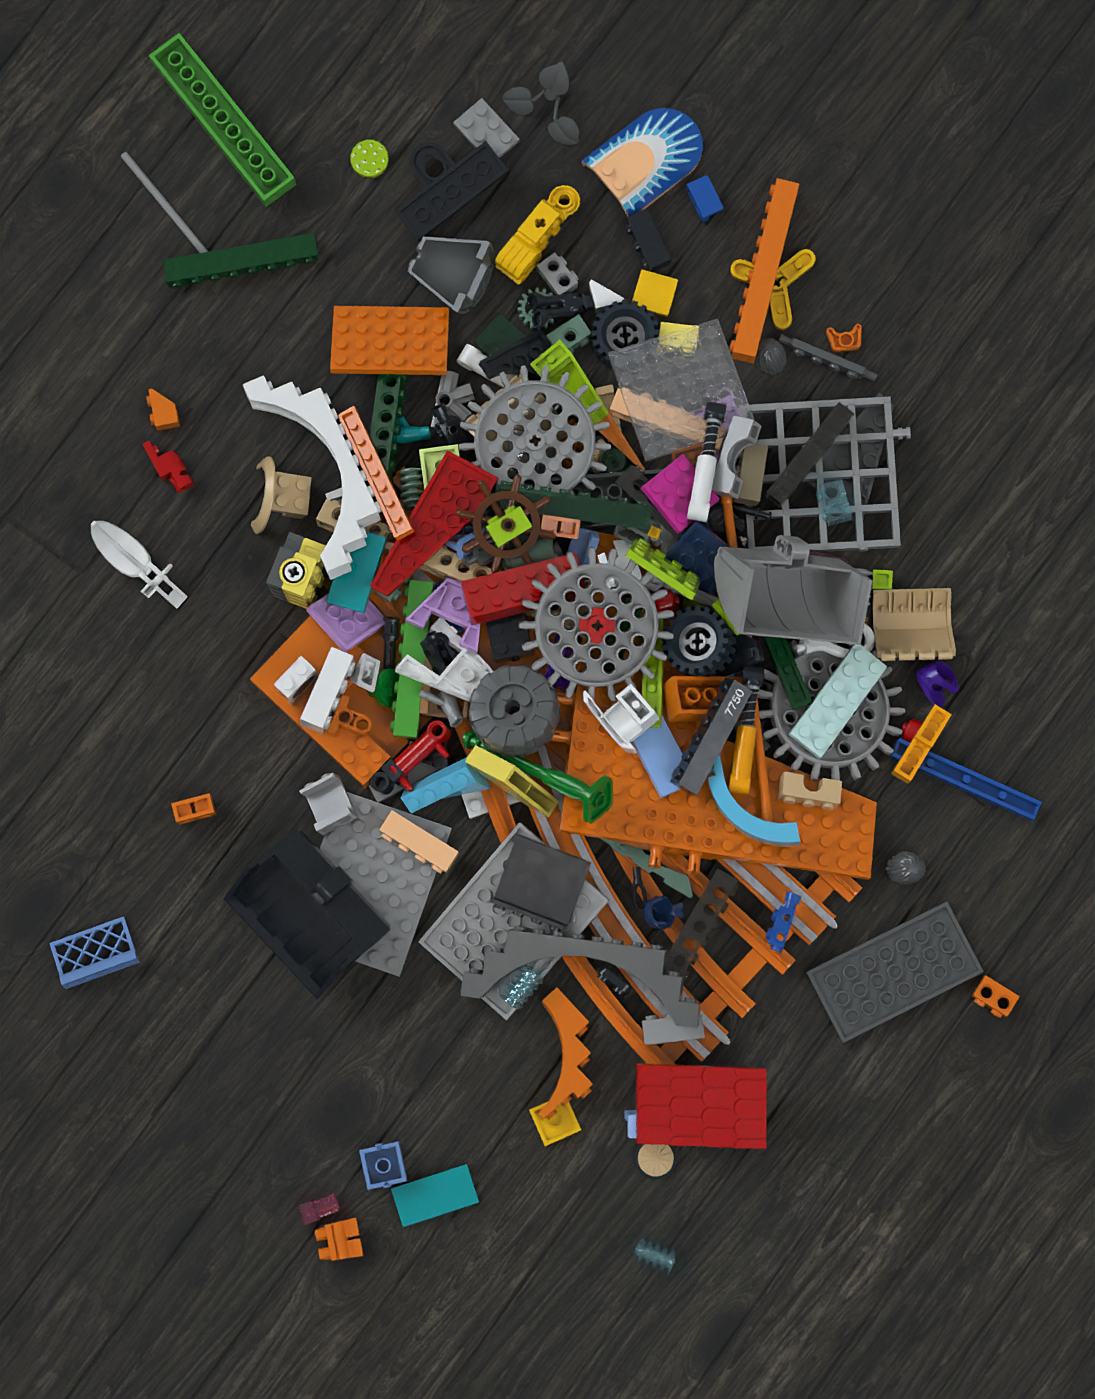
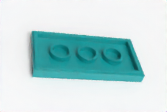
M366 532L367 537L364 538L366 546L349 553L353 561L350 563L352 571L333 579L327 603L365 613L372 590L370 585L377 574L387 538Z
M467 1164L391 1189L403 1227L479 1203Z

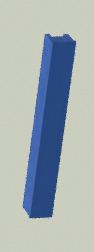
M899 738L889 758L899 762L910 742ZM930 751L917 770L1030 822L1034 821L1042 803Z

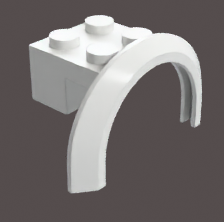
M632 684L616 696L618 702L604 713L601 712L590 695L583 691L585 704L611 737L625 752L636 754L635 748L630 743L659 720L651 706Z

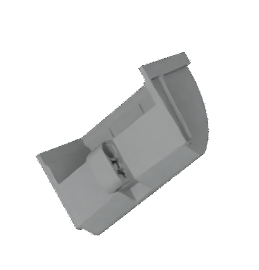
M777 536L773 550L719 547L718 554L714 560L715 581L722 608L729 621L735 626L734 630L739 634L861 645L872 580L841 559L809 555L808 543L794 536Z

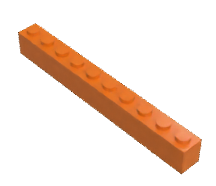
M777 178L776 184L771 185L769 196H772L771 202L767 201L765 213H768L767 219L762 220L760 230H763V235L758 236L756 247L759 250L758 254L754 253L751 263L755 265L754 270H750L747 282H750L749 288L745 287L743 299H746L745 305H741L738 316L741 317L740 323L736 322L734 334H737L736 340H732L730 344L731 359L752 364L755 362L799 183Z

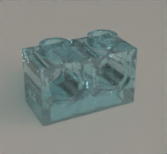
M843 480L819 485V491H816L818 502H822L824 507L821 510L823 521H827L828 526L850 521L852 515ZM834 490L836 496L829 498L826 496V491ZM833 508H837L841 511V515L835 517L830 511Z

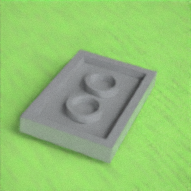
M482 98L453 122V125L474 148L487 141L499 158L520 141Z

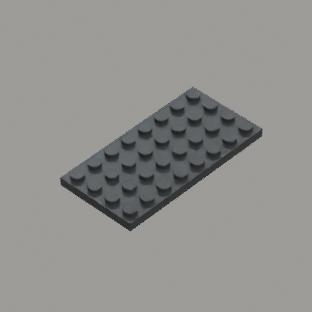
M945 902L806 973L841 1042L844 1043L984 971L948 902Z

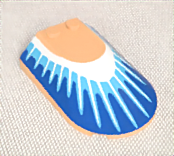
M670 108L653 109L638 117L584 158L582 164L596 173L617 198L628 217L646 209L696 168L703 150L702 136L698 126L686 114Z

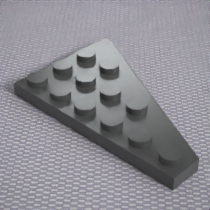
M879 393L876 397L884 396L881 393ZM891 403V412L893 411V407H894V405H893L892 403ZM883 406L866 407L856 418L857 434L885 432ZM849 427L842 433V435L849 434ZM884 441L857 443L859 470L877 469ZM850 443L832 444L822 455L823 472L851 470ZM815 464L808 472H815ZM860 478L861 505L868 504L874 478ZM852 479L823 480L825 499L834 507L854 506ZM806 481L817 491L816 481ZM854 514L845 515L850 521H852L855 524Z

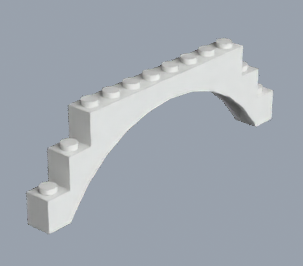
M264 375L242 384L253 409L277 413L300 423L313 432L328 447L337 462L341 473L343 491L341 512L334 533L320 557L330 580L352 571L350 563L353 561L349 553L366 546L364 538L367 537L364 527L381 521L379 513L382 511L378 502H373L372 497H374L371 486H366L365 484L367 478L364 471H359L357 467L360 463L356 454L352 455L350 452L353 448L349 439L345 440L343 437L345 431L342 424H337L336 422L338 416L335 409H330L329 407L331 401L328 394H323L321 388L302 395L299 387L295 388L293 382L274 389L271 381L267 382Z

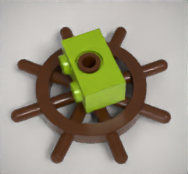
M518 474L514 476L511 491H500L493 494L486 482L480 480L478 486L485 499L479 504L475 513L462 509L456 512L458 517L473 520V532L476 538L464 545L462 551L468 553L480 545L486 552L494 556L491 568L492 574L499 572L502 558L521 556L526 565L533 564L534 562L527 551L534 545L537 538L542 537L550 540L556 538L554 532L540 529V518L537 511L549 504L551 498L545 496L532 503L527 497L519 494L522 477ZM508 499L506 510L503 512L497 501ZM516 501L521 503L525 509L522 510L520 506L515 507ZM488 506H491L496 516L490 517L483 514ZM529 515L531 517L532 525L527 518V516ZM481 523L488 524L485 526L487 532L484 534L481 530ZM521 533L530 534L528 539L522 544L518 535ZM492 538L497 548L490 545L487 541ZM510 540L516 547L512 550H504L506 542Z

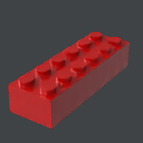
M573 553V555H574V557H575V560H576V564H577V566H579V562H578L577 555H576V553ZM567 555L461 581L462 593L471 626L535 610L522 605L523 600L539 603L543 592L536 589L531 582L535 579L548 587L555 577L549 572L547 564H553L558 572L562 574L571 569ZM582 578L579 582V585L582 588H586L584 579ZM566 592L565 600H574L575 592Z

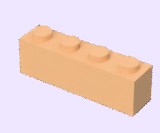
M393 810L379 829L383 833L381 835L382 838L390 843L392 840L399 843L398 848L406 853L409 850L415 853L414 858L422 863H425V861L431 863V868L440 874L442 871L447 873L459 855L457 850Z

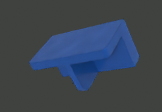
M707 175L687 184L686 191L702 223L708 221L710 215L723 210L722 203Z

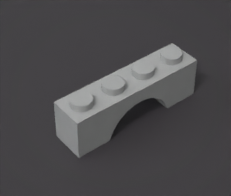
M733 416L732 421L729 423L726 440L722 444V452L717 460L712 491L717 495L738 499L743 480L736 473L735 463L743 449L756 444L761 425L756 421Z

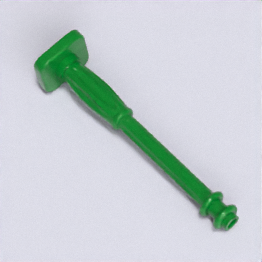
M474 731L467 732L463 736L462 742L466 749L474 748L476 745L515 765L518 769L541 779L545 785L550 786L561 794L582 801L583 819L585 822L594 823L612 806L613 780L608 776H602L593 785L589 786L573 776L556 771L553 768L546 769L518 755L516 757H506L500 753L493 752L482 744Z

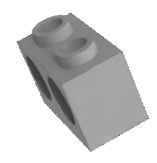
M553 253L537 265V272L555 295L571 293L578 288L577 281L579 279L574 271L567 269L565 259ZM554 264L558 266V269L550 271L548 267ZM566 279L570 284L568 286H561L559 282Z

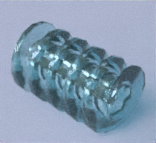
M527 965V971L520 970L523 977L515 976L518 983H510L513 989H505L508 995H500L513 1008H523L522 1002H528L526 995L532 996V989H538L537 983H543L542 977Z
M642 1237L637 1243L631 1260L638 1256L637 1263L645 1259V1266L652 1262V1269L660 1265V1272L667 1268V1275H669L676 1256L674 1249L669 1253L666 1246L660 1250L659 1243L653 1248V1241L650 1240L645 1244V1238Z

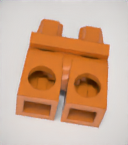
M356 1218L327 1224L325 1227L315 1230L316 1241L328 1240L329 1247L318 1249L320 1260L331 1259L333 1261L363 1256L360 1238L353 1240L348 1238L359 1235Z

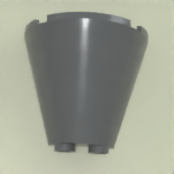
M423 237L416 248L418 255L409 262L407 272L455 312L460 314L469 312L468 308L477 305L490 281L493 271L491 257H494L492 244L488 241Z

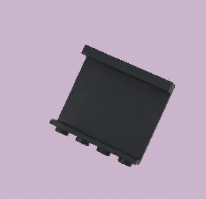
M514 834L512 840L514 844L495 896L490 899V902L495 903L494 907L505 911L506 908L513 910L512 914L523 918L524 915L531 917L530 921L542 925V922L549 924V928L558 932L561 929L566 930L591 862L519 834Z

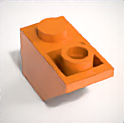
M148 389L149 395L146 396L148 407H152L153 414H150L151 425H155L157 431L180 427L175 403L154 389Z

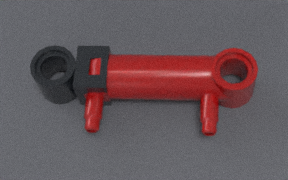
M438 720L431 722L427 730L394 760L390 759L381 767L385 773L378 772L371 777V787L382 795L391 793L394 789V783L398 786L401 784L409 792L412 791L413 787L407 780V774L434 749L446 759L450 756L447 749L441 744L450 739L451 730L449 727ZM443 728L442 734L436 736L437 729ZM385 779V786L379 788V782Z

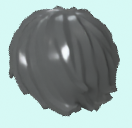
M761 338L755 358L757 369L765 372V374L774 375L777 372L781 373L783 366L787 363L783 345L774 338Z
M902 851L898 855L892 856V859L888 860V867H886L887 874L891 878L890 880L898 882L900 885L916 883L923 878L926 872V865L922 856L908 851Z

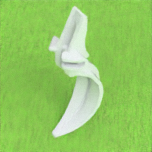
M93 521L91 523L92 539L98 550L121 573L130 577H140L145 581L147 585L141 592L146 597L150 598L157 591L176 608L188 597L165 575L172 568V564H168L161 572L151 563V557L146 549L126 531L106 521ZM151 571L157 575L153 580L147 577ZM162 581H165L173 588L169 595L159 588L158 585Z

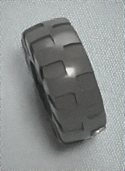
M506 665L499 667L498 670L492 673H487L480 680L477 688L473 689L470 697L469 719L475 735L488 749L506 757L527 756L537 752V749L547 745L553 738L554 730L559 725L560 704L554 687H550L551 683L544 675L523 665L519 667Z

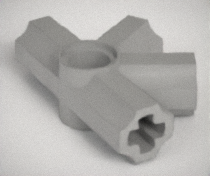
M447 371V375L441 376L435 406L441 404L440 399L442 397H449L450 402L445 405L448 409L447 414L459 417L462 422H465L472 413L462 404L475 400L470 383L457 387L459 374ZM434 416L432 418L431 428L437 429L435 427V424H437L439 421L437 420V418H434Z

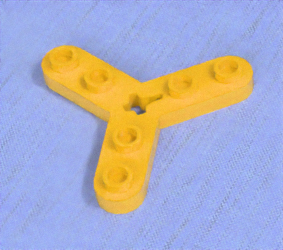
M803 249L778 268L776 280L782 277L784 279H781L779 282V287L776 285L773 287L769 304L773 325L779 330L787 329L792 323L787 287L814 265L815 255L811 250ZM736 260L731 265V275L737 280L750 284V282H747L750 270H754L755 265L745 260Z

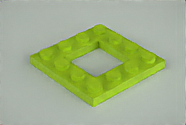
M635 538L625 556L692 600L701 582L698 580L699 577L691 571L688 573L682 569L683 566L677 561L673 560L671 562L665 558L666 554L659 549L655 551L650 548V544L646 540Z

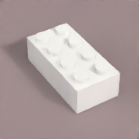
M331 647L300 718L301 726L323 734L324 730H328L332 721L331 714L336 712L340 703L339 696L340 694L344 695L347 689V677H352L356 667L354 656Z

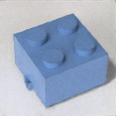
M400 1142L385 1145L380 1143L376 1144L375 1147L359 1150L368 1190L379 1187H392L393 1184L408 1181Z

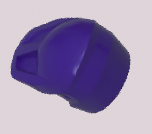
M942 661L926 664L917 670V681L933 706L936 704L942 707L945 704L943 687L950 690L952 694L959 690L955 674Z

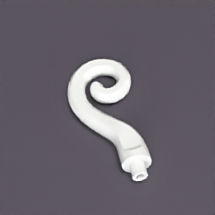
M864 623L863 636L865 642L862 646L871 652L875 643V635L872 629ZM802 639L799 641V644L794 646L797 653L802 651L803 654H808L815 651H823L843 659L850 650L833 642Z

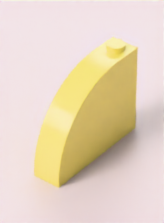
M476 745L465 760L468 765L496 786L548 818L559 803L555 797L515 765Z

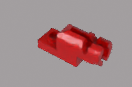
M150 441L142 444L162 481L168 479L178 493L194 486L191 477L186 474L187 469L177 453L171 450L158 457L161 453L156 444L151 445Z

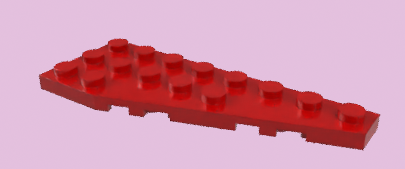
M447 450L408 518L414 532L395 541L370 587L387 597L392 594L472 521L458 517L456 512L462 509L475 513L479 504L485 499L478 486V482L484 480L492 492L499 478Z

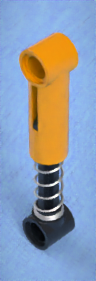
M747 665L744 667L742 684L753 692L743 708V712H741L743 715L740 721L741 725L737 726L733 766L729 783L730 793L749 795L757 728L753 724L754 720H756L754 716L755 711H757L755 709L758 702L757 694L759 693V688L763 686L764 667Z

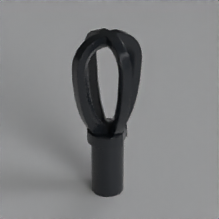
M633 867V905L636 909H644L647 903V895L641 878V868ZM638 886L641 889L644 901L641 906L637 904L636 899Z

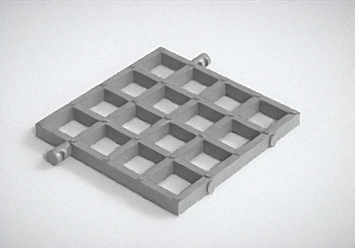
M891 397L739 405V417L747 418V414L775 412L777 439L757 440L756 443L767 445L768 448H778L779 474L764 475L762 484L780 483L782 510L762 512H772L771 519L782 518L783 535L791 536L790 518L818 516L820 543L808 544L809 553L846 550L868 551V549L899 548L901 546L893 438H898L899 440L906 437V439H910L911 433L910 427L905 429L900 427L893 430ZM883 406L885 432L857 434L855 408ZM847 408L849 434L821 436L819 410ZM811 410L813 437L784 438L783 412ZM886 441L888 468L859 470L857 443ZM850 443L851 470L823 472L821 445ZM814 445L815 472L787 474L785 447ZM888 477L890 504L861 505L860 478ZM852 479L854 506L825 507L823 480ZM816 481L818 508L789 509L787 482ZM891 512L892 539L864 541L862 514ZM746 514L747 537L749 538L748 549L773 550L774 546L755 547L753 523L755 516ZM854 514L856 541L828 543L826 516Z

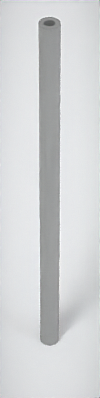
M124 152L121 158L200 253L209 252L130 155Z

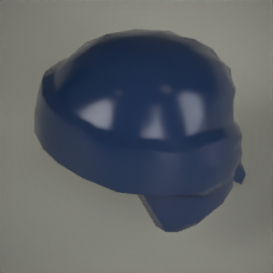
M655 896L645 904L644 919L654 929L663 930L669 928L673 924L675 917L683 918L684 913L681 911L683 904L678 903L672 906L671 901L666 896Z

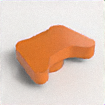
M856 324L850 332L837 333L833 328L826 330L831 349L835 353L858 350L861 346L862 326L860 324Z

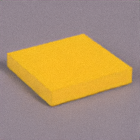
M641 269L632 301H637L640 307L642 304L645 305L647 312L651 311L652 313L668 317L678 279Z
M548 1102L529 1110L545 1146L581 1131L569 1102L565 1106L560 1104L555 1109L557 1113L550 1120L545 1118L542 1121L537 1115Z

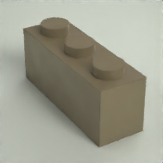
M757 443L750 445L738 455L739 466L736 465L735 469L737 475L743 480V485L738 499H733V502L756 506L760 502L768 450L767 445Z

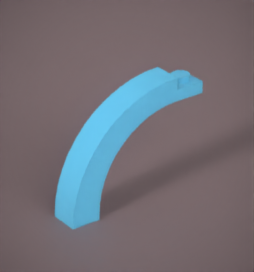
M719 755L710 770L711 775L715 774V776L708 777V784L713 800L725 819L741 833L759 842L776 846L800 845L797 822L773 823L754 817L739 806L726 786Z

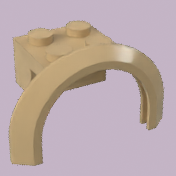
M265 457L257 465V469L262 468L265 473V491L259 515L251 522V527L255 534H259L265 529L271 511L283 513L282 516L302 519L308 515L311 477L275 472L273 458Z

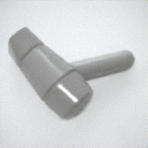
M425 690L420 691L419 695L421 698L441 706L451 727L459 726L464 720L460 713L456 696L441 691L438 696Z

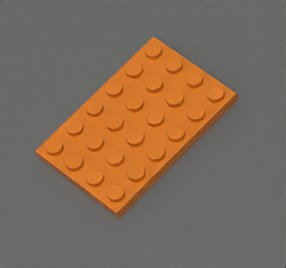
M334 306L330 372L334 374L447 375L449 307Z

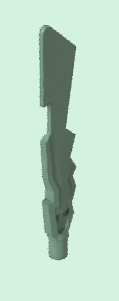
M601 838L612 849L623 857L625 855L646 872H654L665 878L663 881L665 884L689 898L693 897L688 876L663 866L661 868H654L655 865H653V868H650L648 866L650 855H646L642 849Z

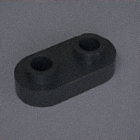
M600 965L596 972L599 973L597 977L605 984L608 981L613 984V990L619 995H628L632 991L629 985L603 965Z

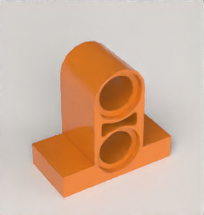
M343 695L327 730V734L335 737L340 727L356 735L366 736L371 731V720L363 714L348 709L350 697ZM347 714L350 719L344 723L339 720V716ZM363 721L367 723L368 727L365 730H360L357 724Z

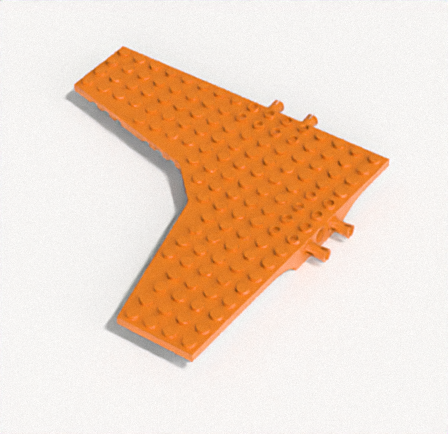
M598 532L599 542L596 549V563H600L597 555L604 552L609 558L611 549H616L613 541L621 539L611 534ZM651 545L650 548L655 551L656 549L660 550V545L657 547ZM638 565L643 578L649 571ZM596 592L593 595V601H602L603 593ZM631 594L622 595L621 602L624 603L626 597L631 598ZM614 606L606 610V614L609 617H613L617 612ZM676 607V612H678L680 607ZM644 608L641 612L640 617H642L645 613ZM675 612L674 616H672V617L675 618V619L678 617V615L676 614V612ZM665 618L664 627L665 625L671 626L672 623L668 621L670 618ZM610 634L606 636L605 643H607ZM637 635L633 638L634 645L639 646L643 643L642 636ZM581 637V644H583L587 639ZM593 648L590 652L592 658H598L601 654L599 648ZM627 649L625 650L622 659L628 657L629 652ZM667 659L663 660V684L672 676H686L674 668ZM583 661L578 662L577 671H584L586 663ZM638 670L630 678L635 684L636 690L642 696V671ZM624 680L613 684L616 696L627 687ZM577 684L571 698L566 697L564 692L556 691L559 704L570 705L571 707L569 730L555 729L554 736L550 740L563 742L567 745L565 757L566 774L581 780L589 786L593 785L602 776H608L613 780L612 806L592 824L585 822L583 819V802L564 795L560 832L608 839L634 846V848L650 850L648 864L650 868H653V865H655L654 868H661L662 852L689 856L687 870L689 874L692 871L693 874H700V860L702 858L709 860H742L866 880L871 878L877 802L841 788L840 804L833 810H824L820 806L805 807L802 803L796 802L795 804H786L783 800H778L779 780L784 772L792 773L790 771L791 767L765 756L775 823L797 822L800 845L776 846L759 842L733 827L719 811L708 784V777L715 776V774L711 775L709 772L697 795L688 794L681 789L660 798L638 754L625 752L585 704L583 691L587 692L588 686ZM607 686L595 687L593 701L601 712L604 713L617 703L618 699L610 700L607 694ZM663 693L662 716L683 754L688 749L691 737L697 732L700 722H669ZM726 740L719 755L725 783L729 790L735 743ZM754 752L749 795L730 794L741 808L762 820V806ZM800 770L794 772L804 775L803 783L807 790L817 791L818 783L821 779L818 778L816 781H811V775Z

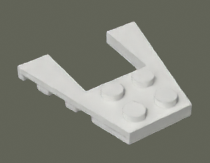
M439 617L430 628V632L436 631L446 634L450 640L449 646L460 653L440 676L408 654L396 667L395 672L470 702L473 689L477 688L480 680L487 673L494 671L479 654L476 655L460 647L459 643L462 638L458 635V631L453 626H450L445 619Z

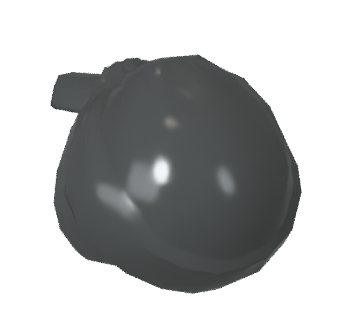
M715 506L711 508L708 513L707 522H704V525L709 529L726 532L723 507ZM733 513L735 528L742 532L745 529L743 526L744 520L739 519Z

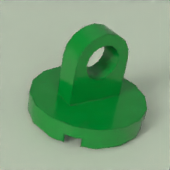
M387 668L381 670L377 676L375 691L372 693L366 690L368 695L376 697L377 702L385 708L393 707V701H397L398 694L394 693L395 682H399L400 674H397L395 669Z

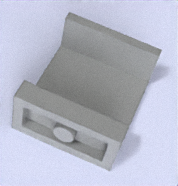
M335 773L324 774L320 780L310 782L304 786L305 788L299 790L300 794L307 798L317 821L314 824L316 831L322 835L357 818L342 780Z

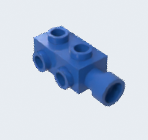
M786 892L784 906L780 905L778 910L774 909L771 918L774 921L773 928H768L765 937L768 940L767 945L771 946V950L782 953L796 906L800 903L802 896ZM783 916H787L789 921H784ZM777 935H782L783 940H778Z

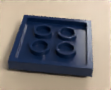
M695 521L669 549L665 558L671 562L675 560L683 566L682 569L687 573L689 571L695 573L699 577L698 580L701 581L698 590L709 594L716 587L714 560L718 554L719 547L730 546L701 521Z

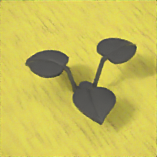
M562 61L548 66L540 72L539 81L545 89L537 96L531 98L530 90L524 87H514L504 93L502 97L504 103L519 115L531 113L534 108L533 102L542 95H545L548 100H555L553 115L555 122H551L548 125L549 134L554 140L562 144L574 145L579 143V128L576 122L566 116L557 118L559 95L565 94L569 89V76Z

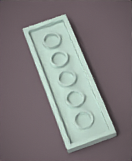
M854 644L788 735L820 759L887 666L863 646Z

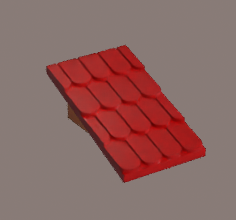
M636 1063V1143L766 1149V1068Z

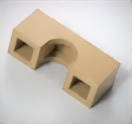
M784 772L780 776L778 800H783L786 804H795L796 802L802 803L805 807L820 806L824 810H833L840 804L842 781L822 778L818 783L817 791L812 792L804 786V775Z

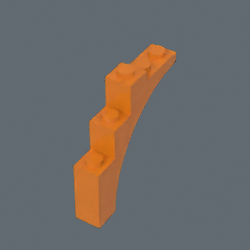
M557 987L541 1002L551 1015L558 1029L562 1046L561 1074L556 1089L548 1103L537 1114L542 1121L545 1118L550 1120L557 1113L555 1109L560 1104L565 1106L572 1099L570 1097L571 1094L576 1099L580 1096L584 1099L592 1091L590 1087L593 1085L578 1069V1066L582 1068L590 1061L588 1056L591 1052L576 1037L577 1034L579 1037L588 1030L586 1026L589 1021Z

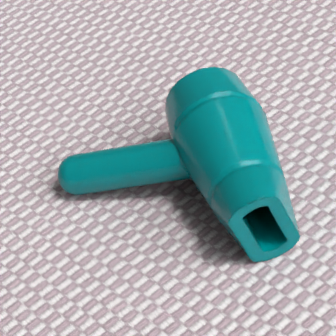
M404 415L403 418H400L401 434L397 437L398 444L431 439L429 426H409Z

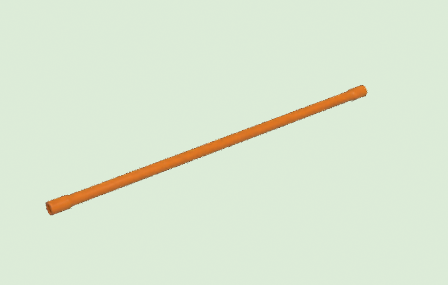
M720 496L727 545L732 548H738L732 508L733 500L729 497ZM757 702L755 708L757 711H755L754 716L756 720H754L753 724L757 728L754 752L762 806V820L775 823Z

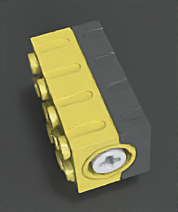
M289 532L284 547L280 546L266 582L273 597L305 609L315 603L318 597L316 595L317 589L322 587L325 580L322 573L324 565L320 555L326 545Z

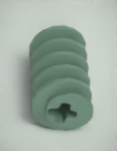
M406 468L400 471L402 476L400 483L404 484L400 487V491L403 492L400 494V498L403 499L401 504L404 509L413 510L420 499L419 495L424 492L419 489V487L424 486V483L419 482L420 479H423V476L419 474L422 471L420 468Z

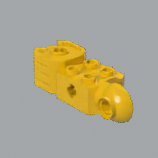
M562 185L556 187L551 192L547 201L545 199L541 200L518 228L515 235L511 237L495 259L496 268L500 271L502 270L505 275H508L517 284H521L542 257L541 251L549 243L547 240L551 235L555 236L561 228L560 224L578 209L580 205L578 192L570 186ZM561 199H567L569 200V203L567 205H561L559 201Z

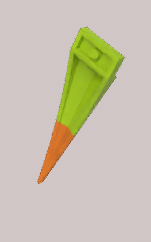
M558 340L530 364L531 367L541 377L543 367L548 366L547 382L556 385L560 383L561 377L565 372L570 373L569 380L564 388L572 394H575L579 387L586 384L588 388L585 394L579 398L584 407L587 408L599 401L602 404L597 411L589 414L593 424L609 422V428L599 430V432L639 469L645 470L573 354L561 340Z

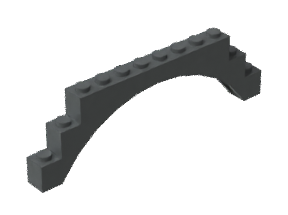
M514 926V929L508 930L505 952H503V948L492 947V950L486 951L483 973H481V969L469 968V971L463 972L460 995L483 998L504 977L524 965L543 958L561 955L586 956L616 965L645 983L662 1001L677 1026L697 1028L699 1026L701 1003H697L695 998L685 997L684 1001L682 1000L684 976H679L680 972L668 971V974H665L668 950H664L662 945L651 944V948L643 947V943L631 942V945L623 944L624 940L612 939L611 942H604V938L592 936V940L584 939V935L580 934L566 937L564 932L553 931V935L545 934V930L534 929L533 932L526 931V927Z

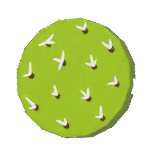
M364 140L358 143L350 155L354 171L362 177L375 178L381 175L388 165V153L385 147L380 142L374 140Z

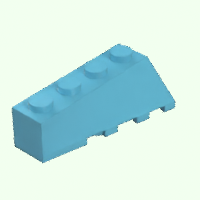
M466 757L411 784L413 790L409 792L407 789H404L401 799L410 813H413L440 799L487 790L491 786L484 776L465 762Z

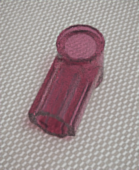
M335 1194L297 1206L304 1225L320 1220L321 1217L340 1210Z

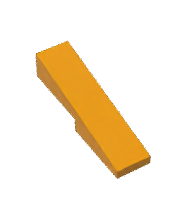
M935 704L891 774L908 784L952 714Z

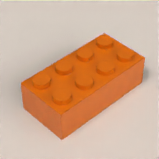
M672 676L663 684L668 721L700 722L709 710L710 702L716 697L721 682L725 678L735 679L742 684L743 677ZM740 714L736 722H740L742 720V714Z

